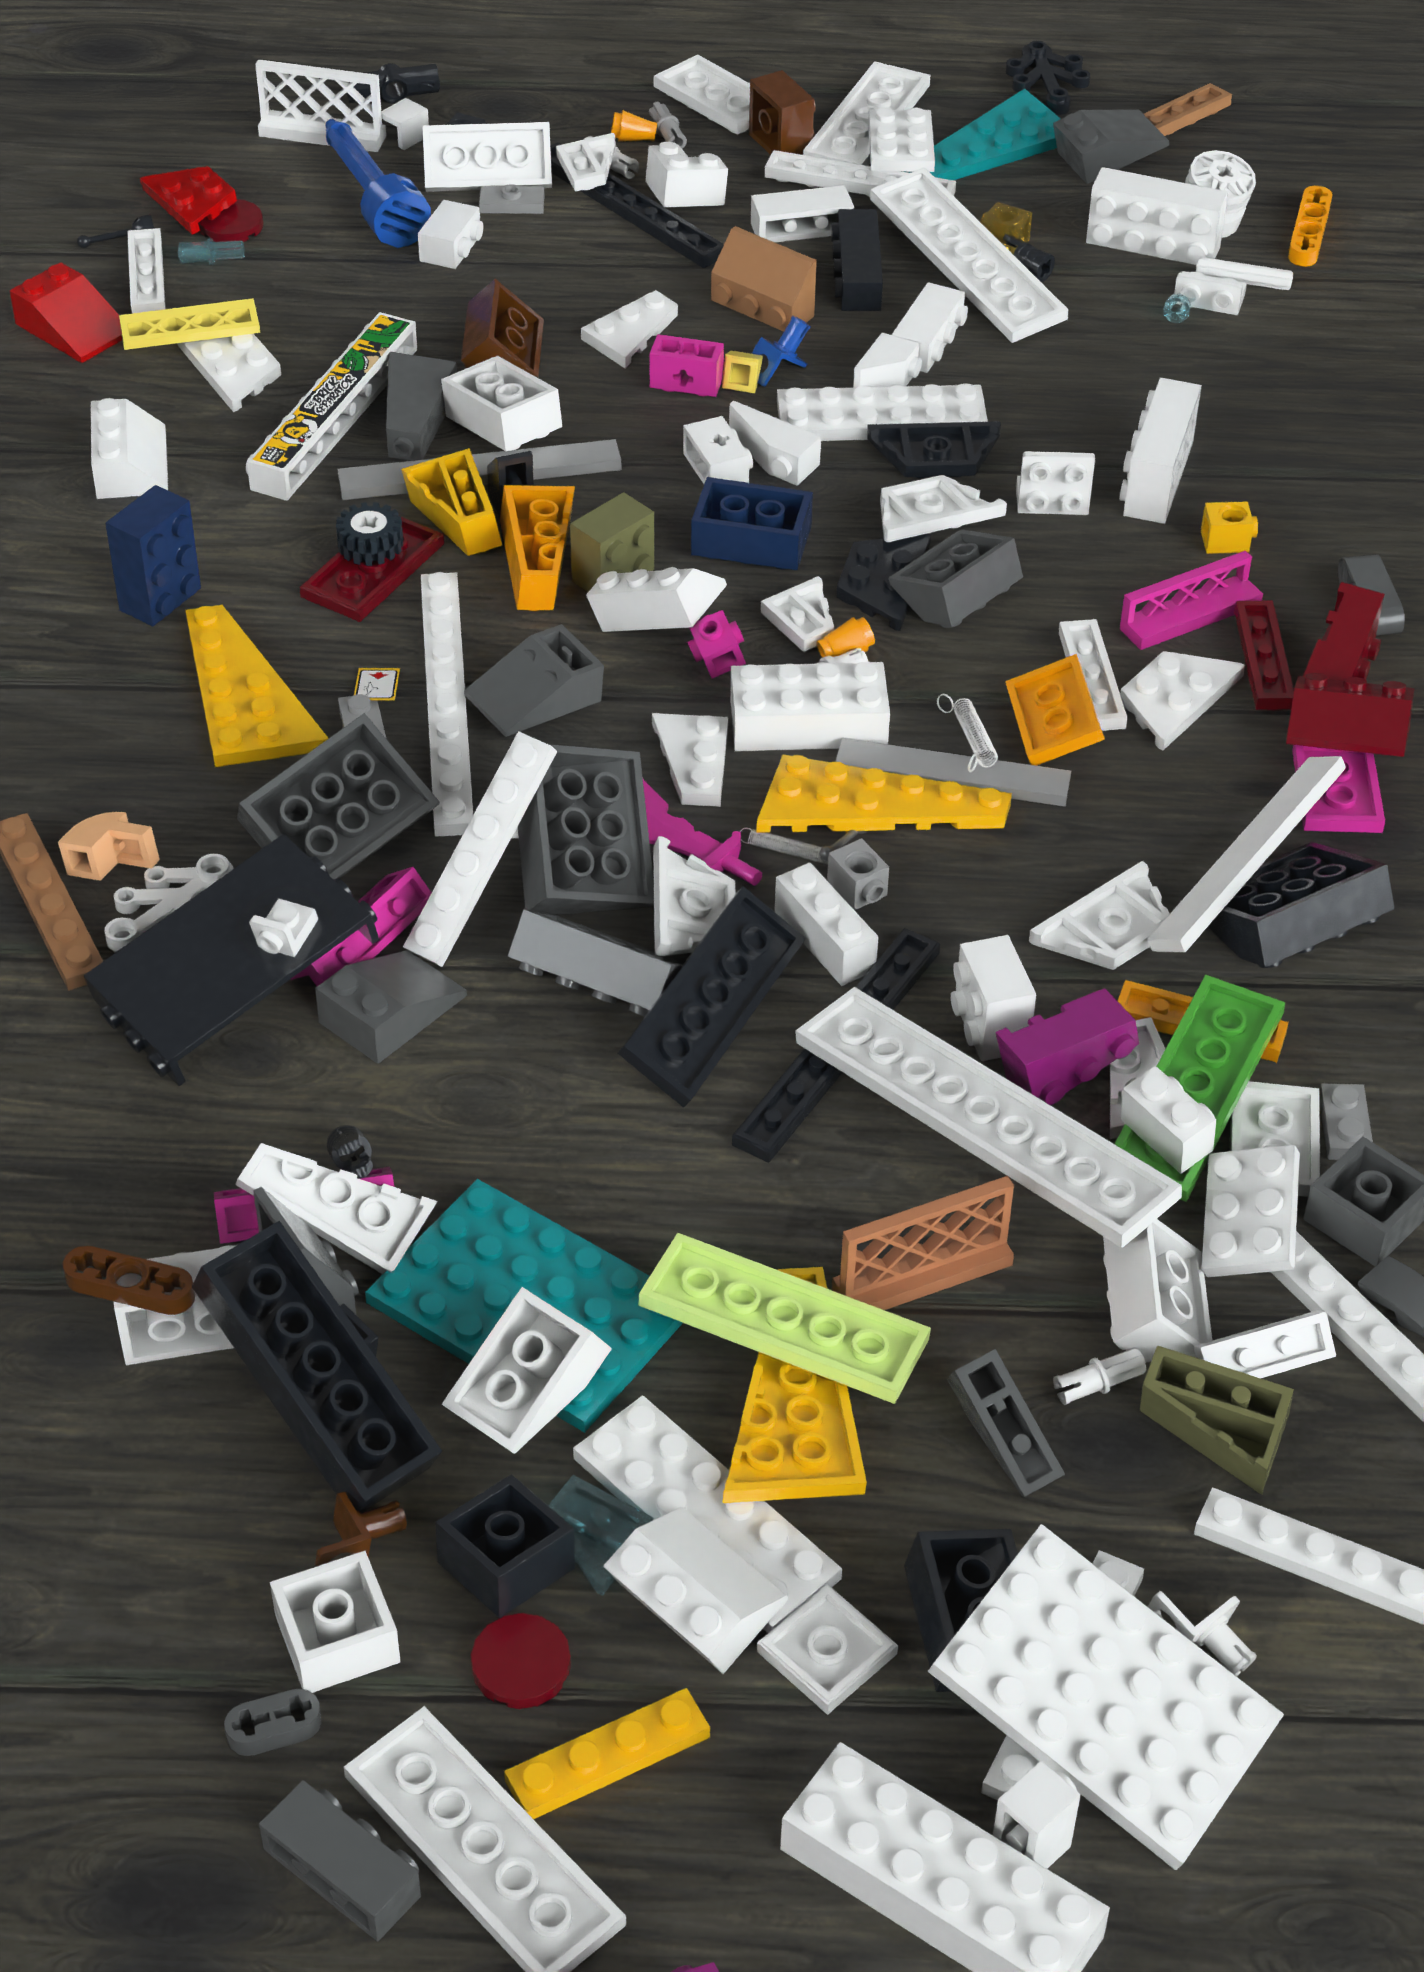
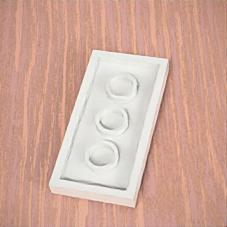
M695 55L654 75L655 88L725 127L730 132L738 135L749 129L750 83L700 55Z
M549 122L423 126L426 192L481 190V186H506L509 184L552 188Z

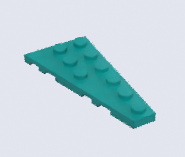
M1023 89L934 145L935 166L934 172L930 173L936 178L957 180L1055 149L1057 145L1053 123L1061 118L1030 92Z

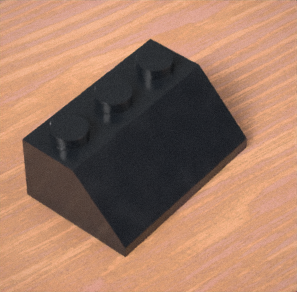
M1011 1529L922 1531L917 1533L904 1568L930 1667L1018 1555ZM932 1675L936 1692H953Z

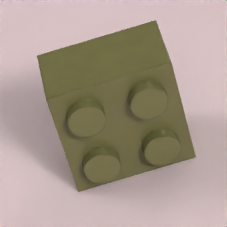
M625 492L570 523L572 582L585 591L589 592L597 583V578L609 571L628 573L640 569L654 570V511Z

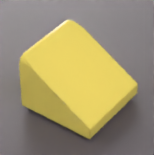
M729 351L725 354L722 388L756 393L763 356L738 351Z

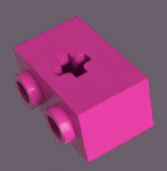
M657 334L650 351V388L662 389L667 392L691 393L702 397L717 396L723 379L724 343Z

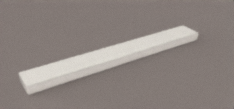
M1342 756L1309 757L1147 939L1152 951L1186 952L1341 775L1346 768Z

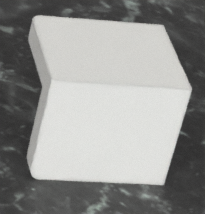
M405 98L381 111L382 119L397 127L399 148L406 150L423 140V126H429L427 108Z

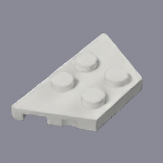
M254 334L177 343L178 347L233 412L242 408L241 400L249 393L255 397L263 391L267 384H271L281 376L280 363Z
M944 475L881 488L880 505L884 540L892 542L1005 516L1007 503L999 498L991 503L979 498L980 490L959 484L956 480Z
M1163 651L1121 688L1120 696L1123 705L1129 712L1135 715L1136 721L1141 728H1149L1156 736L1155 745L1163 751L1243 677L1245 665L1238 662Z
M658 836L653 846L655 955L667 956L692 953L736 894L735 880L718 870L710 868L704 861L693 854L690 855L688 860L668 849L671 841L662 836Z
M1141 861L1030 930L1029 942L1051 951L1114 970L1150 947L1147 939L1170 913L1161 903L1162 896L1158 887H1153L1148 878L1149 868L1147 864Z

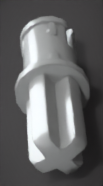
M658 101L654 102L653 107L649 109V114L653 121L657 122V134L663 137L666 142H676L683 149L687 139L679 128L677 117L671 115L665 104H660Z

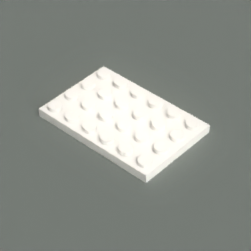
M1042 1524L928 1670L931 1675L1037 1760H1042L1053 1771H1060L1068 1776L1083 1797L1174 1870H1177L1186 1861L1284 1715Z

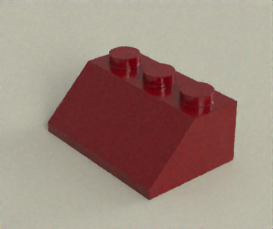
M1308 673L1305 677L1298 676L1294 688L1286 744L1404 757L1410 730L1414 688H1408L1406 684L1397 681H1386L1383 685L1367 683V680L1359 677H1347L1344 681L1328 679V676L1320 673Z

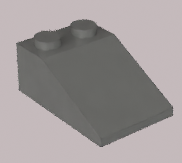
M1139 109L1079 110L1053 123L1058 154L1086 184L1096 180L1102 167L1118 170L1169 146V140Z
M409 950L346 965L315 988L319 1023L377 1064L467 996L465 988Z
M262 1186L253 1190L259 1232L280 1221L339 1305L344 1303L356 1314L354 1296L359 1293L358 1286L351 1272L347 1269L342 1271L337 1265V1258L330 1243L326 1239L320 1241L306 1222Z

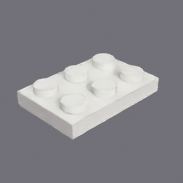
M888 107L869 109L871 171L914 172L925 167L929 172H934L935 156L931 110H923L921 108L893 110Z
M1249 1081L1230 1117V1151L1295 1144L1300 1153L1298 1196L1308 1197L1311 1185L1320 1177L1319 1088Z
M1295 1144L1209 1153L1201 1266L1206 1277L1294 1270L1300 1153Z

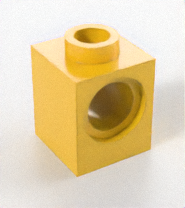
M1248 502L1205 503L1201 534L1206 553H1240L1245 550L1247 552L1250 551L1251 539L1256 538L1258 534V520L1256 516L1251 515Z

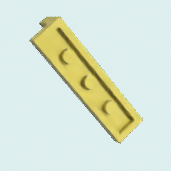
M254 298L119 315L124 350L260 333Z

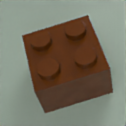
M783 70L750 79L749 135L770 155L773 150L803 155V150L815 136L813 122L816 104L814 98Z

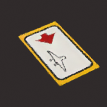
M359 668L354 695L363 694L368 696L370 700H395L400 668Z

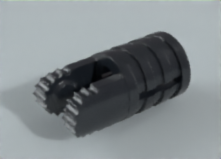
M1005 233L1002 240L1010 247L1016 248L1013 255L1040 282L1047 280L1055 265L1054 256Z
M342 1125L335 1128L327 1139L329 1155L339 1169L356 1174L358 1179L365 1178L373 1168L370 1143L355 1126Z

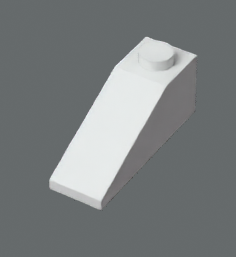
M736 401L730 403V428L736 430L743 447L750 450L752 457L768 474L798 486L820 465L821 436Z

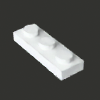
M1320 1310L1194 1346L1196 1358L1258 1378L1336 1357L1327 1314L1325 1311Z

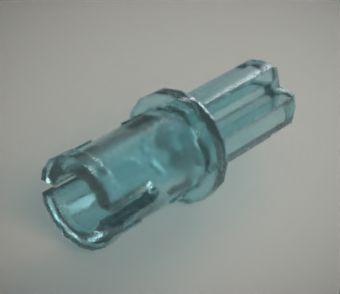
M208 238L207 241L179 242L178 255L181 264L209 262L210 265H213L215 260L243 259L245 257V246L243 241L214 242L212 238Z

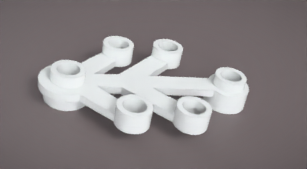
M208 854L198 860L196 867L164 868L162 866H154L152 869L148 868L144 873L147 889H134L132 887L118 889L114 893L115 908L119 913L131 914L137 911L140 905H157L135 920L122 917L110 921L105 927L107 946L116 953L234 869L232 864L223 855ZM170 883H187L181 888H169Z

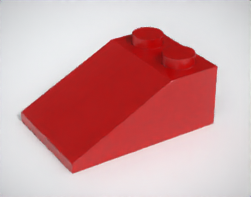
M62 262L52 265L46 271L25 280L22 284L10 290L15 324L80 363H84L122 341L119 314L83 274Z

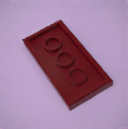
M401 517L403 547H401L402 551L400 554L395 553L394 559L390 561L385 557V563L378 564L376 560L372 561V566H366V561L362 560L360 565L354 564L353 558L348 561L344 558V554L341 555L338 552L299 587L300 597L361 622L444 545V534Z

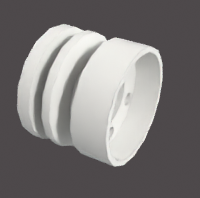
M1214 150L1203 152L1195 157L1185 183L1228 191L1222 238L1236 232L1256 185V178L1250 165L1242 158L1229 152Z

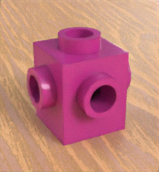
M723 610L703 616L693 627H689L694 638L688 641L696 663L704 660L712 679L731 671V666L746 664L738 645L744 642L741 631L736 621L728 623Z

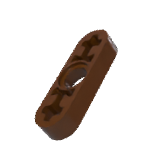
M93 1246L74 1248L67 1253L63 1260L66 1283L70 1289L78 1293L167 1315L181 1314L187 1311L195 1301L192 1276L183 1268ZM132 1273L142 1277L136 1285L130 1287H123L116 1283L121 1276Z

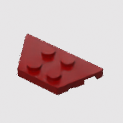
M209 166L140 178L142 189L192 235L200 231L198 223L206 216L208 220H214L220 215L221 211L229 208L237 201L235 189Z

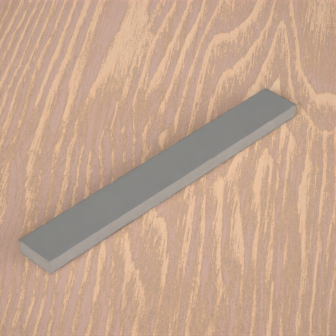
M616 439L472 454L483 485H488L487 465L496 457L531 451L533 455L534 480L622 470ZM432 459L338 469V479L342 500L407 494L408 491L401 469Z

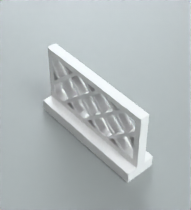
M258 59L255 65L261 121L258 124L259 137L330 146L326 141L325 124L327 120L334 119L348 124L352 129V133L366 151H379L387 136L386 125H382L379 75ZM266 71L275 72L283 81L275 87L266 78ZM297 75L305 76L313 85L305 91L294 78ZM327 79L335 80L343 89L335 95L323 82ZM357 83L369 84L371 95L365 99L353 86ZM286 85L300 96L293 103L280 92ZM315 89H318L329 100L322 107L310 96ZM345 93H348L359 103L352 111L340 100ZM274 96L286 109L284 111L269 110V100ZM304 100L315 113L313 115L303 114L296 106ZM334 104L345 117L343 119L333 118L326 110ZM364 108L373 117V123L362 122L356 114Z

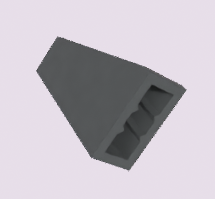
M396 352L390 353L386 418L388 457L410 461L424 459L446 415L441 379L457 373V362Z

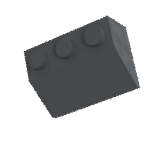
M960 529L890 576L889 582L924 622L938 624L944 628H951L961 624L962 619L972 612L984 608L986 603L998 594L1007 592L1011 585L1023 578L1013 537Z

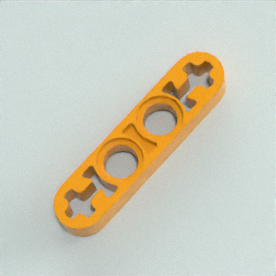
M1314 185L1304 190L1288 255L1289 261L1295 265L1307 267L1317 262L1332 200V192L1326 187Z

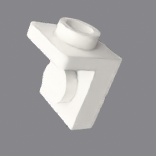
M278 898L266 918L254 915L249 924L258 947L272 954L279 952L295 957L318 921V917L313 908Z

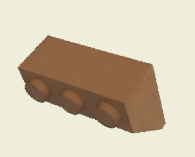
M735 226L731 229L711 272V300L784 332L792 315L806 323L814 317L817 260Z

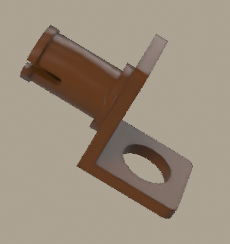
M345 1492L338 1493L333 1522L343 1541L318 1549L315 1567L329 1563L337 1555L346 1552L353 1555L366 1551L369 1558L372 1539L406 1529V1516L403 1508H400V1503L395 1500L389 1504L360 1513L355 1510Z

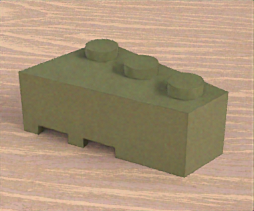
M1157 1345L1143 1383L1140 1411L1262 1495L1289 1416L1294 1389Z

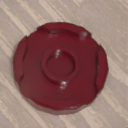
M237 199L229 208L221 211L220 215L214 220H208L206 216L199 222L201 234L204 237L205 235L210 236V240L213 242L229 245L238 244L249 240V235L255 233V236H257L261 232L263 216L261 209L256 204Z
M526 1613L503 1616L488 1624L475 1639L471 1653L474 1682L485 1697L495 1702L494 1698L499 1702H504L506 1707L523 1709L539 1706L554 1698L563 1688V1682L566 1680L567 1675L569 1676L571 1655L568 1640L557 1625L542 1616Z

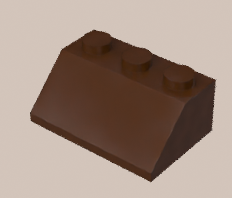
M494 279L468 302L461 361L466 368H469L492 357L499 356L538 378L544 319L497 279Z

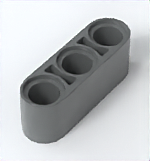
M1378 554L1341 557L1338 563L1339 583L1344 582L1385 594L1376 636L1401 634L1405 622L1404 609L1381 557Z

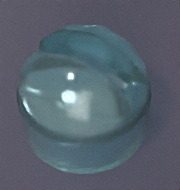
M1181 293L1171 295L1165 301L1163 308L1164 316L1173 323L1183 322L1189 316L1191 309L1190 301ZM1178 301L1182 302L1174 313L1171 310Z

